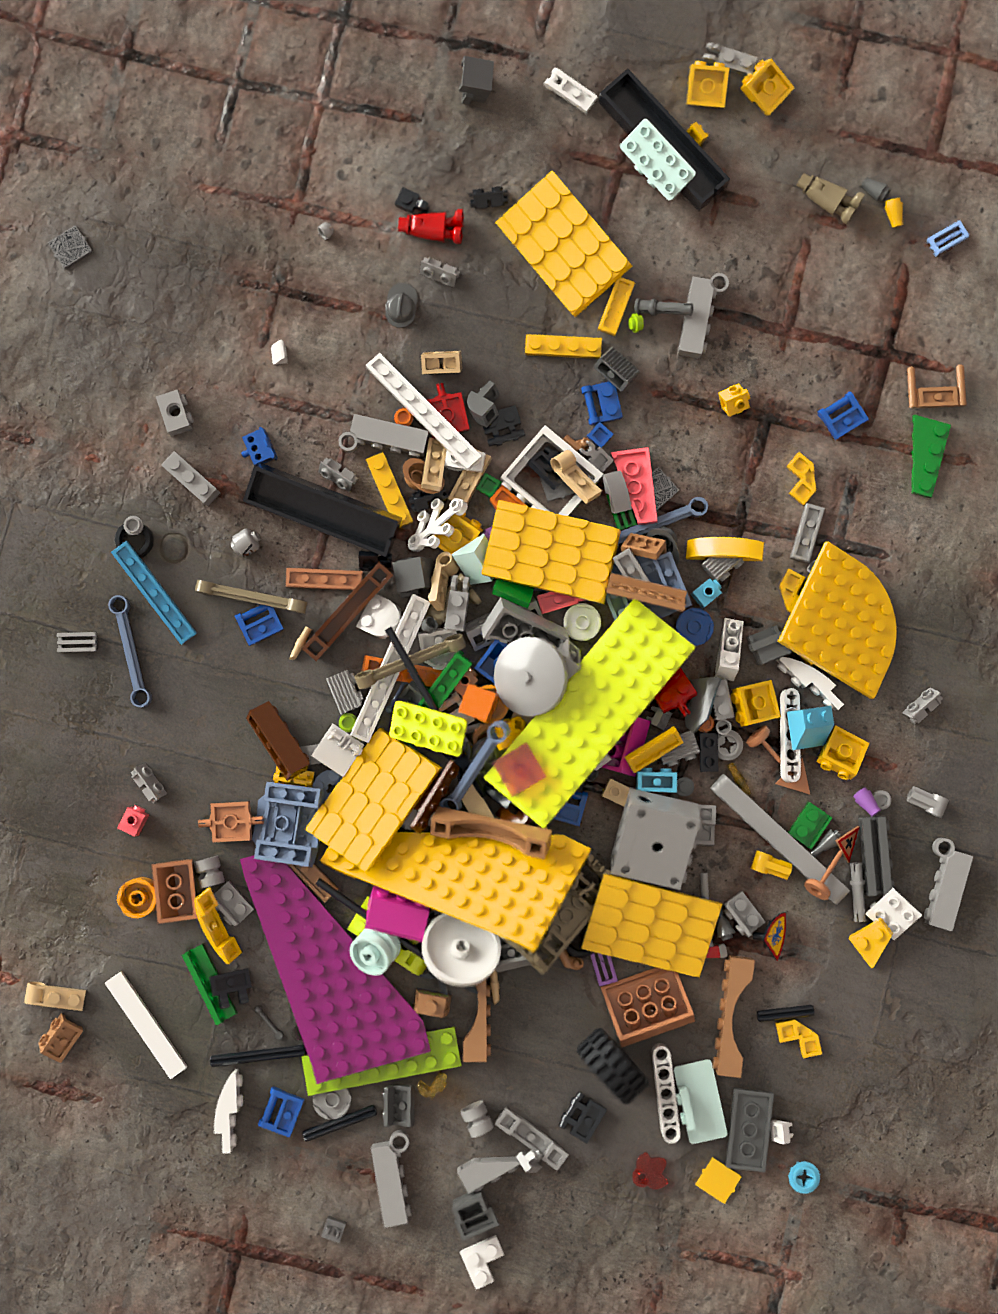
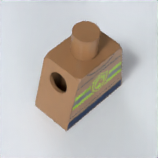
M416 988L413 1009L418 1014L444 1018L449 1014L452 994L448 993L446 996L443 992Z

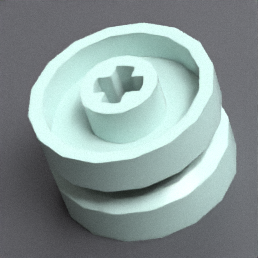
M364 929L351 943L350 956L354 964L361 971L370 975H379L399 955L401 950L400 941L397 936Z

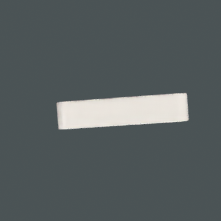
M657 1043L652 1047L651 1055L660 1130L666 1142L675 1143L680 1138V1127L671 1054L665 1044ZM664 1049L666 1051L665 1056L661 1058L656 1057V1052ZM661 1069L668 1070V1074L665 1077L658 1076ZM663 1089L671 1090L670 1094L666 1097L661 1096V1091ZM671 1108L673 1113L670 1116H664L663 1112L665 1109ZM669 1128L675 1129V1133L671 1136L665 1134Z

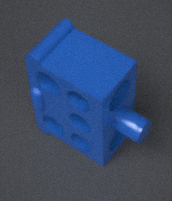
M259 427V430L242 437L247 450L241 452L243 458L250 456L254 465L258 463L265 464L278 459L264 428Z

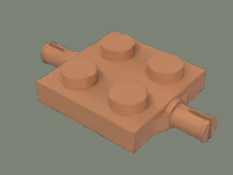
M250 801L212 803L210 818L199 819L198 823L205 824H198V827H210L212 842L252 840V826L254 824H264V821H257L263 820L264 817H252Z

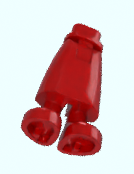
M457 209L455 215L447 218L446 212L399 217L398 232H406V235L427 240L445 242L446 238L453 240L455 244L461 245L462 229L464 228L463 209Z

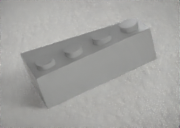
M500 597L481 627L484 639L490 640L492 638L503 643L513 642L525 637H536L552 643L557 648L560 647V644L569 640L566 628Z

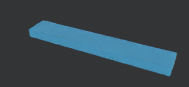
M125 541L111 551L181 645L197 634L196 630L128 541Z

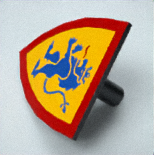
M786 912L778 914L772 921H769L764 933H753V939L763 941L776 961L779 959L784 944Z

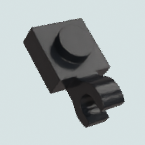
M402 187L395 202L396 207L409 213H413L414 209L425 214L430 208L428 202L419 200L420 194Z
M359 551V571H371L379 561L387 568H391L392 554L389 553L385 557L382 555L378 556L377 553L372 551Z

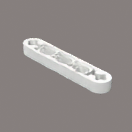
M794 688L785 689L780 694L781 778L787 783L796 782L801 776V749L792 750V743L786 735L789 730V723L786 717L787 712L800 710V695ZM787 695L792 696L793 699L790 700L789 698H787ZM789 749H791L794 752V758L792 760H790L787 757V751ZM787 763H788V764H789V763H794V765H793V766H791V765L787 766ZM788 772H793L794 775L790 776Z

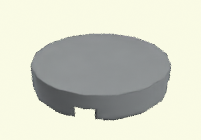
M346 1088L313 1095L314 1110L319 1116L328 1120L341 1118L347 1113L351 1105L352 1096L350 1090Z

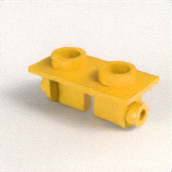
M276 766L273 781L274 783L312 788L315 772L305 771L286 781Z

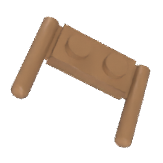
M960 364L956 367L957 386L916 389L915 368L912 366L908 367L909 408L966 406L964 366Z

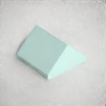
M484 533L451 554L464 576L470 577V585L491 582L494 579L481 574L489 543Z

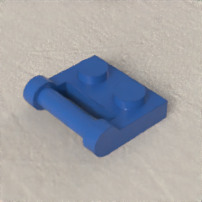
M610 381L581 388L590 417L588 419L589 425L623 418L616 387ZM593 392H597L602 416H597L592 397Z
M852 392L846 393L842 399L829 407L817 411L819 418L824 422L835 440L869 419ZM849 403L852 408L831 420L829 417L830 414Z
M259 605L243 614L238 613L235 615L249 646L284 630L274 607ZM266 610L269 611V615L246 625V620Z
M576 791L571 798L580 800L579 806L566 803L554 819L580 826L588 792L583 791L580 793Z
M271 1087V1096L258 1125L290 1138L304 1098L282 1091L280 1088ZM281 1098L283 1101L275 1123L270 1122L277 1099Z

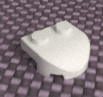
M376 594L366 605L356 627L377 638L386 639L388 637L385 632L387 628L392 627L394 632H396L402 618L401 609L392 601Z
M440 628L431 634H427L426 631L418 632L420 649L424 650L441 643L447 637L457 634V631ZM456 652L444 653L425 661V663L433 667V669L444 670Z

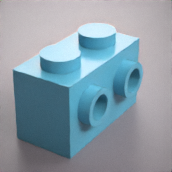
M643 768L641 771L636 772V790L645 792H677V773L672 772L671 768H660V772H652V768Z

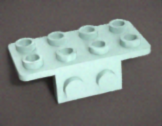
M647 119L642 120L620 145L621 150L635 164V169L640 174H644L648 178L647 182L653 188H657L667 200H673L696 175V171Z
M706 1059L675 1066L673 1070L678 1089L676 1100L677 1104L682 1107L683 1112L680 1113L682 1125H686L689 1142L696 1144L726 1137L727 1129L712 1062Z

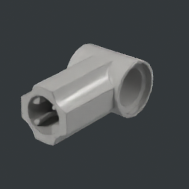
M914 786L907 796V802L923 808L925 812L942 818L949 802L948 799L942 796L930 794Z

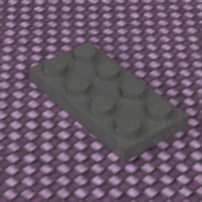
M734 1087L726 1168L765 1172L773 1092Z

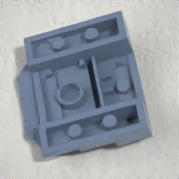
M671 552L660 555L657 560L635 556L647 575L649 582L686 590ZM613 565L612 573L622 575L617 565ZM607 593L606 600L614 620L620 616L633 599ZM688 593L685 598V608L692 606ZM641 602L660 619L680 611L648 602Z
M266 782L265 794L258 800L256 816H263V820L257 821H264V824H255L252 840L256 845L254 859L313 867L320 840L305 829L321 805L325 803V790Z

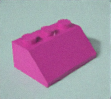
M638 717L608 754L612 760L602 766V768L635 777L636 773L634 774L625 756L645 744L651 721Z
M373 886L367 904L365 929L422 942L429 915V907L380 887Z

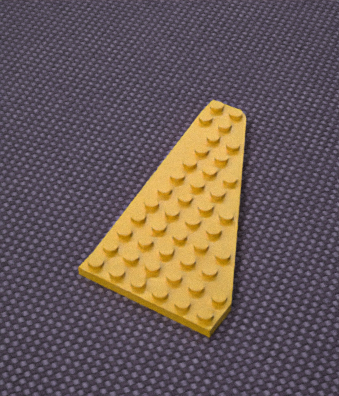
M396 832L368 872L360 869L331 847H328L320 861L337 872L360 879L509 939L535 953L589 856L591 848L564 835H552L550 849L545 859L525 855L509 844L489 838L457 837L448 839L424 832L420 834L417 832Z

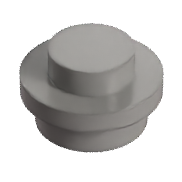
M130 516L124 521V530L130 535H138L143 530V521L137 516Z

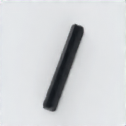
M371 1105L344 1115L341 1118L304 1130L303 1138L308 1142L377 1115L376 1107Z

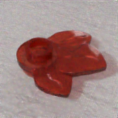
M647 1152L641 1154L636 1160V1169L632 1174L634 1184L638 1187L648 1186L654 1190L665 1187L668 1184V1180L662 1175V1172L666 1166V1159L661 1157L651 1159ZM639 1174H645V1178L642 1180L638 1176Z

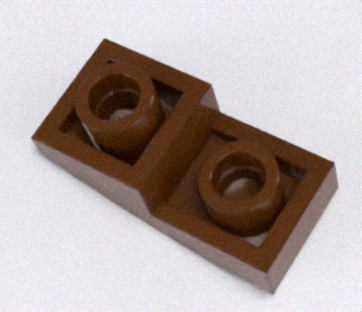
M502 806L495 813L502 820L529 825L532 820L521 810L515 815Z

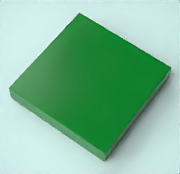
M496 579L492 594L528 608L534 587Z

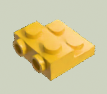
M772 59L761 60L754 67L756 71L752 75L750 73L742 80L743 85L740 87L751 102L755 101L766 116L770 115L795 88Z
M695 61V64L690 65L686 104L725 107L729 68L725 67V63H714V66H706L704 61Z
M466 512L461 516L454 514L441 525L442 527L448 523L453 526V534L449 537L433 535L440 539L438 547L441 550L453 554L481 535L483 529L480 528L482 524L475 519L470 520L465 517Z
M772 680L732 689L730 698L731 702L736 705L735 719L740 723L741 727L781 717Z
M835 725L826 744L822 747L817 762L821 764L820 767L826 771L833 770L838 773L837 776L839 778L851 780L858 773L869 743Z

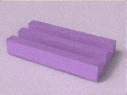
M594 953L590 955L599 987L618 981L611 956H607L613 977L609 979L603 956L598 953L605 981H602Z

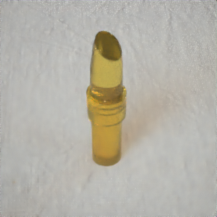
M733 762L729 763L727 768L734 777L733 779L736 784L739 785L745 794H751L743 775L740 774Z

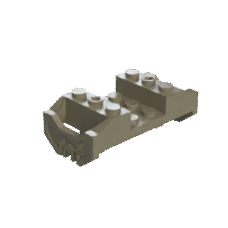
M589 854L584 864L590 868L592 873L594 872L601 880L605 873L613 875L609 870H604L605 866H601L600 863H597L598 860H593L594 856ZM582 872L577 875L538 946L549 958L542 961L537 953H533L509 939L501 937L524 956L540 974H545L549 970L550 966L591 918L598 891L594 888V883L590 884L582 877Z

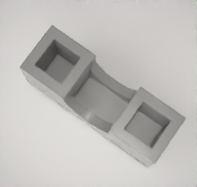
M175 451L161 465L206 506H209L221 493Z

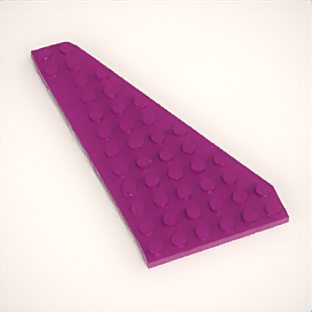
M255 855L240 859L244 878L312 1064L316 1084L431 1052L423 1019L383 974H367L354 964L350 956V947L354 940L286 863L254 859Z

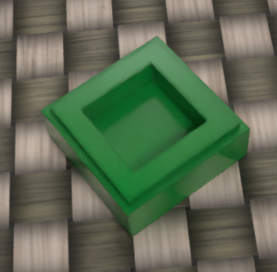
M485 473L476 490L491 498L500 488L502 482Z

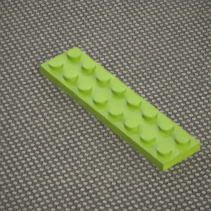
M455 1026L426 1032L431 1052L316 1084L309 1056H301L308 1096L462 1066Z

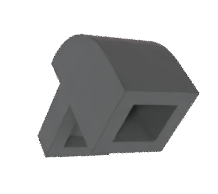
M490 380L480 389L478 394L471 391L467 399V404L474 420L486 428L499 415L493 402L500 394L495 383Z

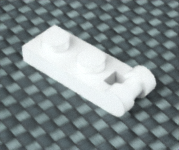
M555 68L551 73L550 79L547 78L544 82V86L587 114L598 96L558 68ZM557 80L562 81L560 85L556 83Z

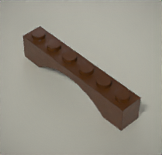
M379 561L303 646L302 650L317 661L394 574Z

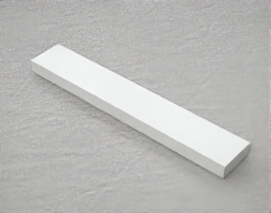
M123 971L105 982V985L168 1077L172 1079L186 1069L188 1066Z

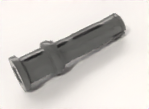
M636 298L634 310L638 315L642 313L651 314V316L657 314L692 316L694 305L693 303L659 302L657 299L641 300V298Z

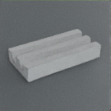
M97 632L57 633V652H97ZM63 637H92V640H63ZM92 644L93 647L63 648V645Z

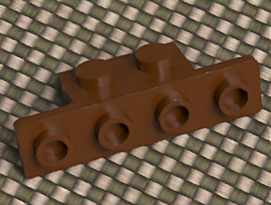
M449 761L440 778L436 776L414 807L418 814L410 827L415 832L420 834L427 827L428 820L437 810L442 797L447 794L452 780L457 777L459 766L454 761Z

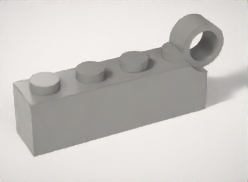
M714 274L711 279L692 277L687 303H693L694 310L692 316L684 315L677 355L700 359L702 353L705 354L707 342H704L705 335H709L711 324H708V318L712 317L714 310L711 302L712 298L715 299L716 295H721L727 290L729 279L725 274ZM716 279L722 280L724 288H715L713 281Z
M354 414L350 432H345L339 437V446L344 452L352 453L357 450L358 445L367 443L371 444V447L382 450L384 447L396 454H401L402 451L408 453L410 457L419 458L420 456H425L429 431ZM347 437H352L355 440L351 448L343 446V440Z
M938 838L933 842L932 850L940 857L941 865L934 877L935 887L929 894V900L931 901L929 908H926L924 912V923L953 931L973 856L955 851L954 843L950 839ZM943 841L949 847L945 854H941L938 849L939 844Z
M403 1130L393 1132L390 1141L374 1143L371 1147L384 1228L408 1224L409 1216H412L410 1204H406L405 1198L408 1197L407 1185H403L402 1177H405L404 1167L399 1163L401 1152L408 1148L410 1141L409 1135ZM396 1136H402L405 1138L406 1144L398 1147L394 1144L393 1139Z

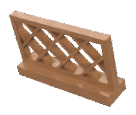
M611 573L606 593L684 611L687 591Z

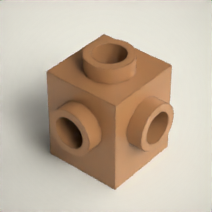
M469 668L462 677V679L467 678L469 680L468 683L462 684L461 679L454 690L464 697L468 684L476 687L479 686L476 684L479 681L476 678L478 674Z

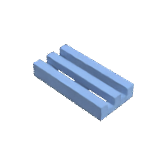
M959 220L929 237L926 241L930 243L931 250H934V255L937 256L967 239L969 234ZM956 227L960 228L958 231L950 234L942 240L936 243L934 242L935 239L948 233ZM963 233V236L950 242L949 244L943 246L940 249L938 248V246H940L941 244Z

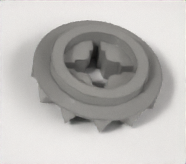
M733 730L727 735H720L718 733V757L722 760L737 758L743 750V741L740 735ZM725 737L728 742H735V744L730 746L729 752L726 748L720 747L725 743Z

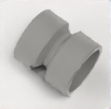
M219 856L194 862L196 873L200 874L198 877L200 889L225 882L223 872L219 871L221 866Z
M483 1100L471 1103L460 1111L464 1122L469 1123L467 1129L472 1138L481 1136L494 1128L491 1117L486 1115L487 1108Z

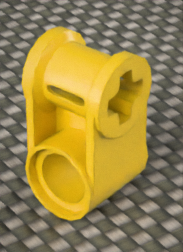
M516 716L512 719L502 720L509 725L510 734L503 742L498 743L496 746L498 750H504L509 747L525 729V722L521 717ZM496 726L497 736L504 737V730Z

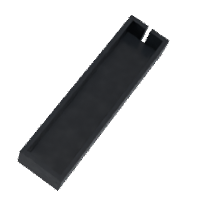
M628 68L600 92L598 103L628 135L642 120H649L696 171L695 177L680 192L698 211L702 210L712 201L713 197L715 198L727 187L730 178Z
M263 463L254 465L243 502L385 557L391 552L396 538L394 536L397 534L402 521L400 516Z

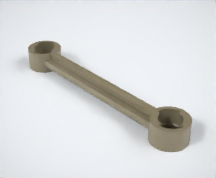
M197 580L195 591L199 593L285 609L305 614L308 603L297 599L283 598L203 580Z
M461 633L447 637L441 643L409 655V658L415 666L444 653L459 651L466 647V643ZM399 659L374 670L362 671L356 674L354 678L358 688L365 689L374 685L380 679L405 670L406 667L402 660Z

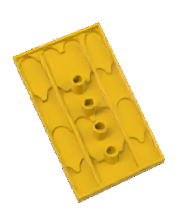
M553 170L495 222L574 317L580 314L633 267Z
M498 500L481 574L605 604L606 591L614 564L613 557L616 555L621 530L587 520Z
M379 728L373 734L369 743L366 744L362 753L356 757L345 776L335 786L325 803L321 805L305 830L340 855H343V857L360 869L368 872L442 770V767L403 741L391 738L389 732Z
M605 873L581 949L700 978L723 903Z

